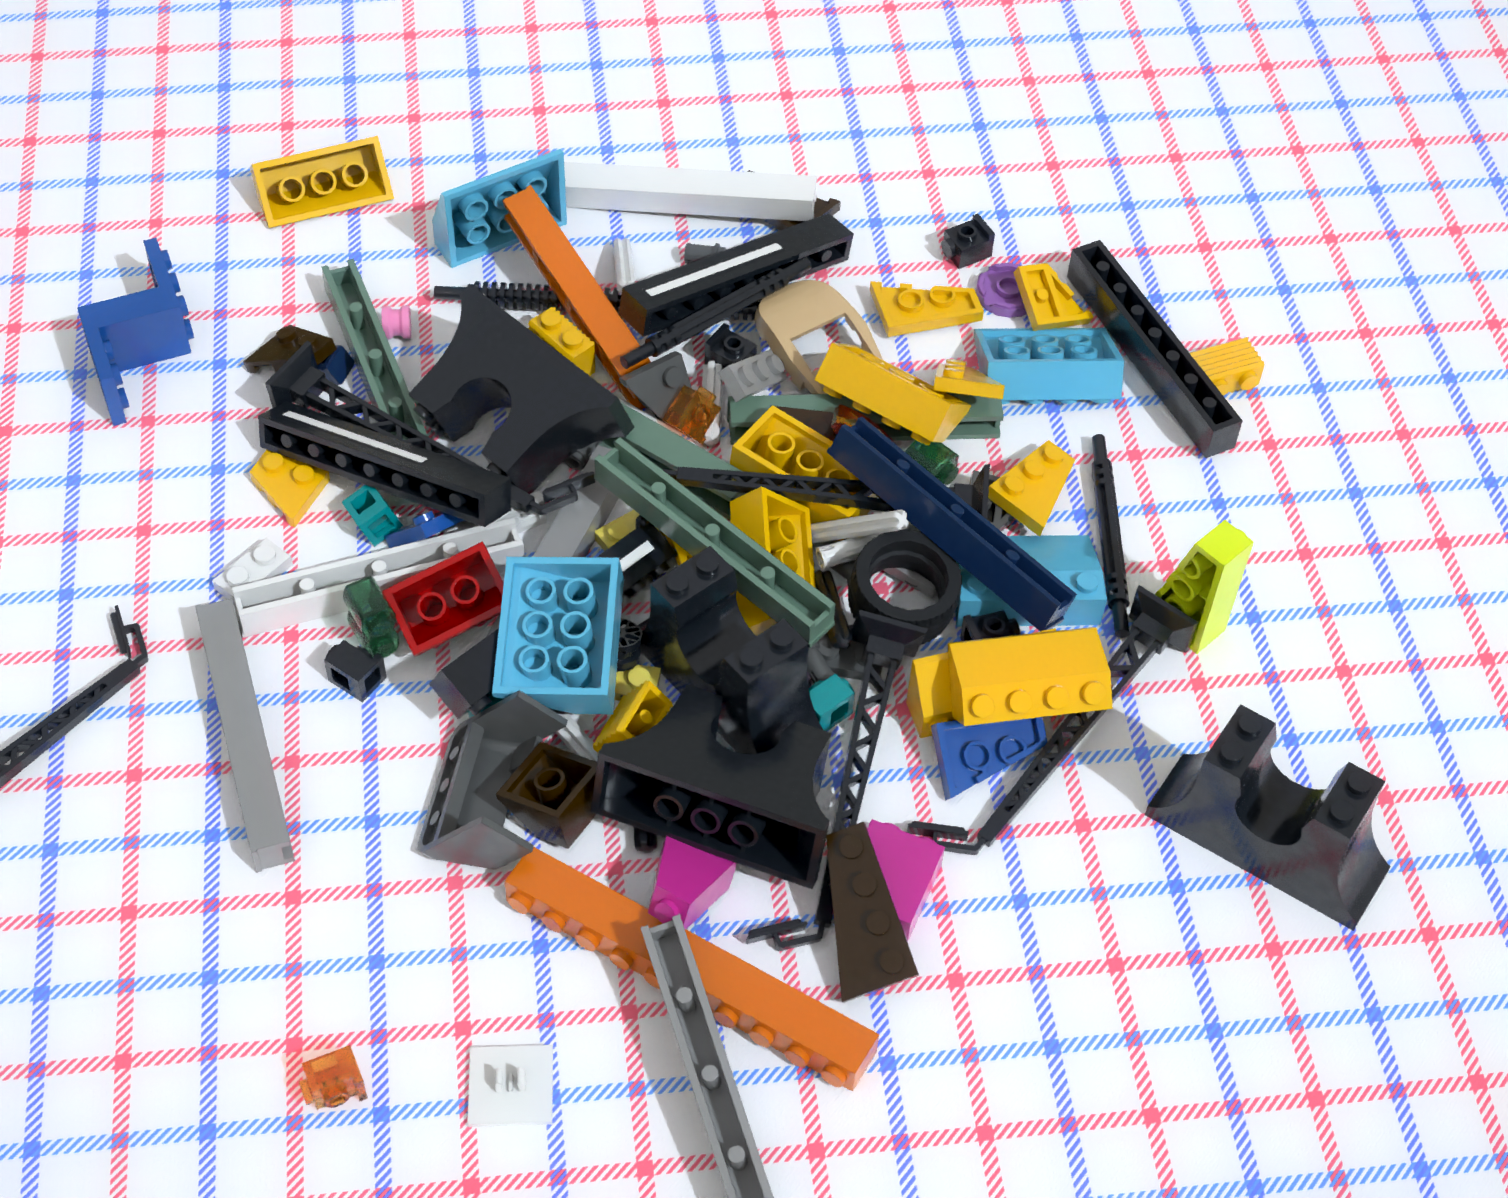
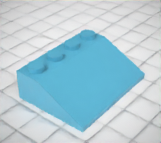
M561 149L441 193L432 219L434 244L451 268L520 242L505 220L504 215L509 212L503 205V200L526 189L529 185L533 187L558 226L561 227L567 224L564 152Z
M1032 328L974 329L979 372L1005 386L1003 399H1001L1002 404H1008L1010 400H1024V402L1029 404H1041L1044 400H1057L1065 404H1073L1078 400L1109 403L1111 399H1121L1124 359L1106 328H1053L1033 331Z
M1089 535L1007 536L1077 594L1063 616L1064 620L1057 626L1101 625L1107 596L1103 570ZM959 564L962 585L961 595L955 610L956 627H962L963 617L971 614L972 618L1002 610L1005 611L1008 619L1015 618L1019 626H1033Z
M506 557L492 688L493 697L505 699L520 690L549 709L573 714L613 715L624 576L619 558Z

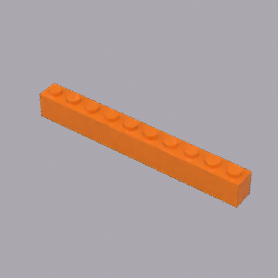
M533 847L531 853L521 858L504 881L506 900L514 910L522 914H532L541 919L543 924L550 930L557 933L562 931L570 935L584 949L599 951L608 956L617 967L637 972L644 976V979L650 985L660 989L641 927L648 925L651 928L663 923L650 915L648 908ZM685 929L713 1016L720 1024L728 1028L736 1027L749 1034L756 1044L765 1048L771 1046L785 1054V1057L798 1067L807 1066L820 1073L822 1078L830 1085L839 1088L843 1086L853 1092L877 1053L880 1034Z

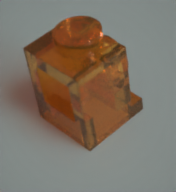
M684 385L662 420L680 431L684 436L703 445L706 440L704 435L721 408L713 403L717 396L707 389L699 386L697 390H694Z
M350 1045L301 1063L306 1079L298 1081L306 1106L314 1103L316 1109L319 1110L324 1107H338L355 1095H358L360 1102L368 1099L364 1081Z

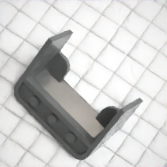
M519 690L462 722L449 739L418 840V851L434 860L493 870L531 853L534 847L533 844L503 827L508 809L497 799L496 793L535 747L543 741V738L566 727L568 720Z

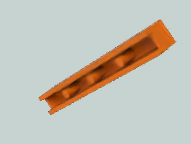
M529 185L526 189L504 199L503 205L509 212L504 215L505 220L578 329L582 330V334H586L590 341H595V354L628 403L641 410L646 408L638 400L639 398L630 389L624 387L619 380L620 377L651 363L650 359L646 358L628 369L622 366L620 357L640 346L533 187Z

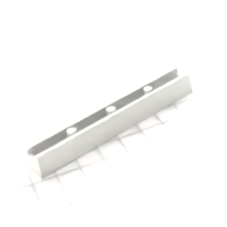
M564 162L566 207L794 221H808L814 218V204L817 199V176Z
M513 517L493 522L486 527L477 526L232 587L236 603L234 607L242 637L245 638L387 602L382 592L383 590L482 541L498 572H505L506 557H525L524 544L517 532L515 519Z

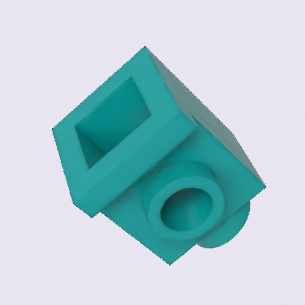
M364 485L342 501L350 516L374 547L385 540V535L403 527L401 521L376 488Z
M833 674L825 681L819 680L809 688L813 708L824 731L830 730L853 714L855 692L845 678H840L837 674Z

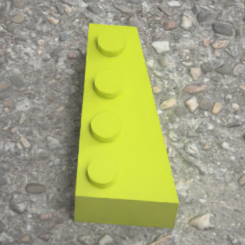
M1226 520L1222 521L1194 544L1179 563L1178 568L1167 578L1163 587L1155 593L1156 596L1198 621L1190 645V649L1196 654L1225 631L1254 543L1242 530L1235 528Z

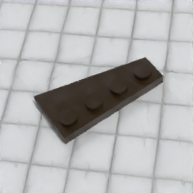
M865 822L828 834L826 840L842 1003L920 975Z

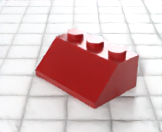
M482 541L382 592L414 657L500 615L504 582Z

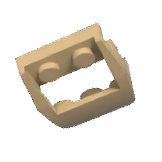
M803 280L788 284L763 298L756 309L755 323L762 341H767L772 352L781 359L784 369L792 376V383L799 390L807 388L811 394H827L823 391L824 385L814 380L819 369L811 372L792 341L842 317H845L847 324L857 333L862 342L861 349L883 359L866 321L838 291L825 282Z

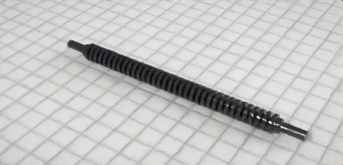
M480 281L470 284L498 305L499 302L502 309L506 308L507 302L509 309H514L515 303H517V309L523 310L525 303L526 310H532V304H534V309L538 311L541 309V304H543L544 311L549 309L551 304L552 307H556V311H558V305H560L561 312H566V309L553 290L550 291L549 284H544L543 291L541 284H536L535 290H533V284L527 283L526 290H524V283H518L517 290L515 283H509V289H507L506 282H501L500 289H498V282H492L491 288L487 281L483 282L482 288ZM434 286V299L461 300L460 293L466 287ZM605 287V295L618 312L621 295H619L617 288H614L613 294H611L610 287ZM761 301L734 314V320H739V314H743V320L748 321V314H752L751 321H755V312Z

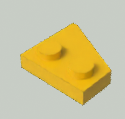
M1048 263L1018 266L1013 272L1033 331L1089 324L1094 318L1089 309L1084 312L1072 299L1075 293L1067 284L1059 280L1058 274Z
M267 449L249 471L251 481L260 491L267 494L269 502L275 508L278 507L286 516L288 524L292 527L297 526L330 481L328 471Z

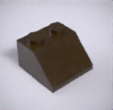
M541 741L499 789L496 797L535 836L569 849L597 815L591 812L597 762Z

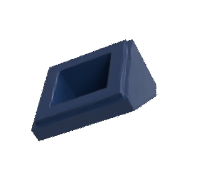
M336 345L337 350L317 365L318 370L325 373L327 380L336 385H342L355 362L342 345Z

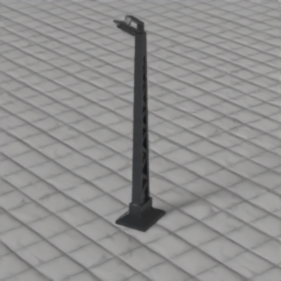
M308 340L265 383L272 408L286 401L296 403L305 408L311 406L331 417L483 468L327 380L325 373L318 370L313 348ZM323 391L328 393L329 402L318 396ZM337 399L346 404L337 405ZM363 413L364 419L355 414ZM369 417L377 420L378 422L370 423ZM394 431H396L397 436H395V435H393V434H391V433H389V432H394ZM586 472L546 488L542 492L544 503H546L543 505L536 503L534 496L511 484V505L526 513L532 510L539 515L547 514L578 500L576 490L595 483L594 472Z
M990 464L983 466L973 485L955 483L954 487H948L985 519L988 518ZM679 466L677 471L663 469L664 472L685 486L738 493H748L762 486L792 500L884 512L895 511L894 508L860 480ZM849 492H857V493L854 494V495H851ZM871 494H875L878 498L868 496H870ZM639 515L636 518L635 528L639 529L641 525L646 526L649 521Z
M1140 585L1136 590L1129 618L1134 620L1130 634L1108 662L1111 678L1123 677L1112 690V704L1156 653L1160 655L1169 643L1186 653L1190 648L1198 621ZM1136 640L1148 647L1140 659L1134 645ZM1127 653L1131 665H1118ZM1107 710L1094 711L1088 719L1086 712L1072 713L1066 717L978 832V842L974 846L937 841V838L967 841L969 832L965 831L963 827L912 821L908 823L907 833L933 837V840L938 845L945 847L946 852L977 855L984 845L990 847ZM1078 717L1080 726H1071ZM1072 737L1071 740L1064 746L1063 738ZM1055 745H1057L1058 753H1050ZM1050 763L1048 767L1043 771V764ZM1037 770V777H1036V778H1031L1032 775H1033V774L1035 773V771Z
M115 605V612L110 614L119 651L121 654L127 653L128 659L0 751V788L141 673L140 667L148 662V653L140 625L134 623L124 626L118 605ZM135 632L141 655L132 661L126 634ZM11 760V763L9 765H4Z
M859 610L850 631L853 641L865 644L861 659L865 661L831 833L844 829L843 822L850 819L848 827L857 823L895 670H898L903 655L915 657L928 628ZM872 664L888 668L885 682L874 670ZM870 682L879 694L865 699L868 683ZM879 704L874 723L866 709ZM862 722L869 735L857 741L860 723ZM869 745L864 762L857 751ZM852 764H854L859 774L850 778ZM859 783L855 798L850 788ZM846 800L851 809L843 812ZM828 852L813 923L818 925L817 933L781 942L779 936L804 931L808 924L806 921L801 922L800 919H793L750 930L745 941L746 944L773 938L776 950L784 951L821 941L825 927H830L833 918Z

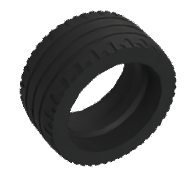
M903 529L878 535L864 546L853 566L848 585V601L853 618L856 619L859 610L928 628L921 644L930 642L947 627L959 602L962 585L959 564L925 534L919 531ZM902 567L916 571L932 582L939 600L937 603L924 609L906 610L892 606L877 594L871 585L870 577L886 568Z

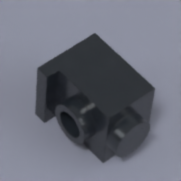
M978 213L974 214L972 220L944 230V238L941 243L942 251L948 259L953 261L958 269L992 257L995 233Z
M723 323L705 342V365L709 361H715V363L721 364L724 369L728 365L757 355V344L730 331V325Z
M1002 610L972 618L971 614L964 616L960 639L961 641L1021 635L1017 620L1015 618L1008 619L1005 611Z
M345 640L339 645H334L324 659L328 681L362 703L387 678L382 655L377 653L372 657L365 648L361 646L355 647Z

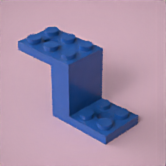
M157 238L143 241L155 288L77 307L113 426L127 423L123 409L130 407L124 387L117 389V386L123 384L120 372L192 353L189 339L194 338L189 318L183 319V316L189 315L184 296L176 295L177 292H181L175 272H168V270L173 269L167 249L160 250Z

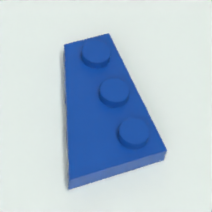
M431 510L412 518L414 523L384 537L389 548L426 539L463 521V519L441 511L434 514Z
M1043 717L963 726L957 720L931 725L945 801L1043 748L1047 743Z

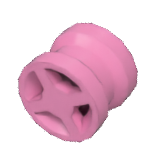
M405 305L400 309L382 306V328L387 339H392L393 336L411 339L410 306Z

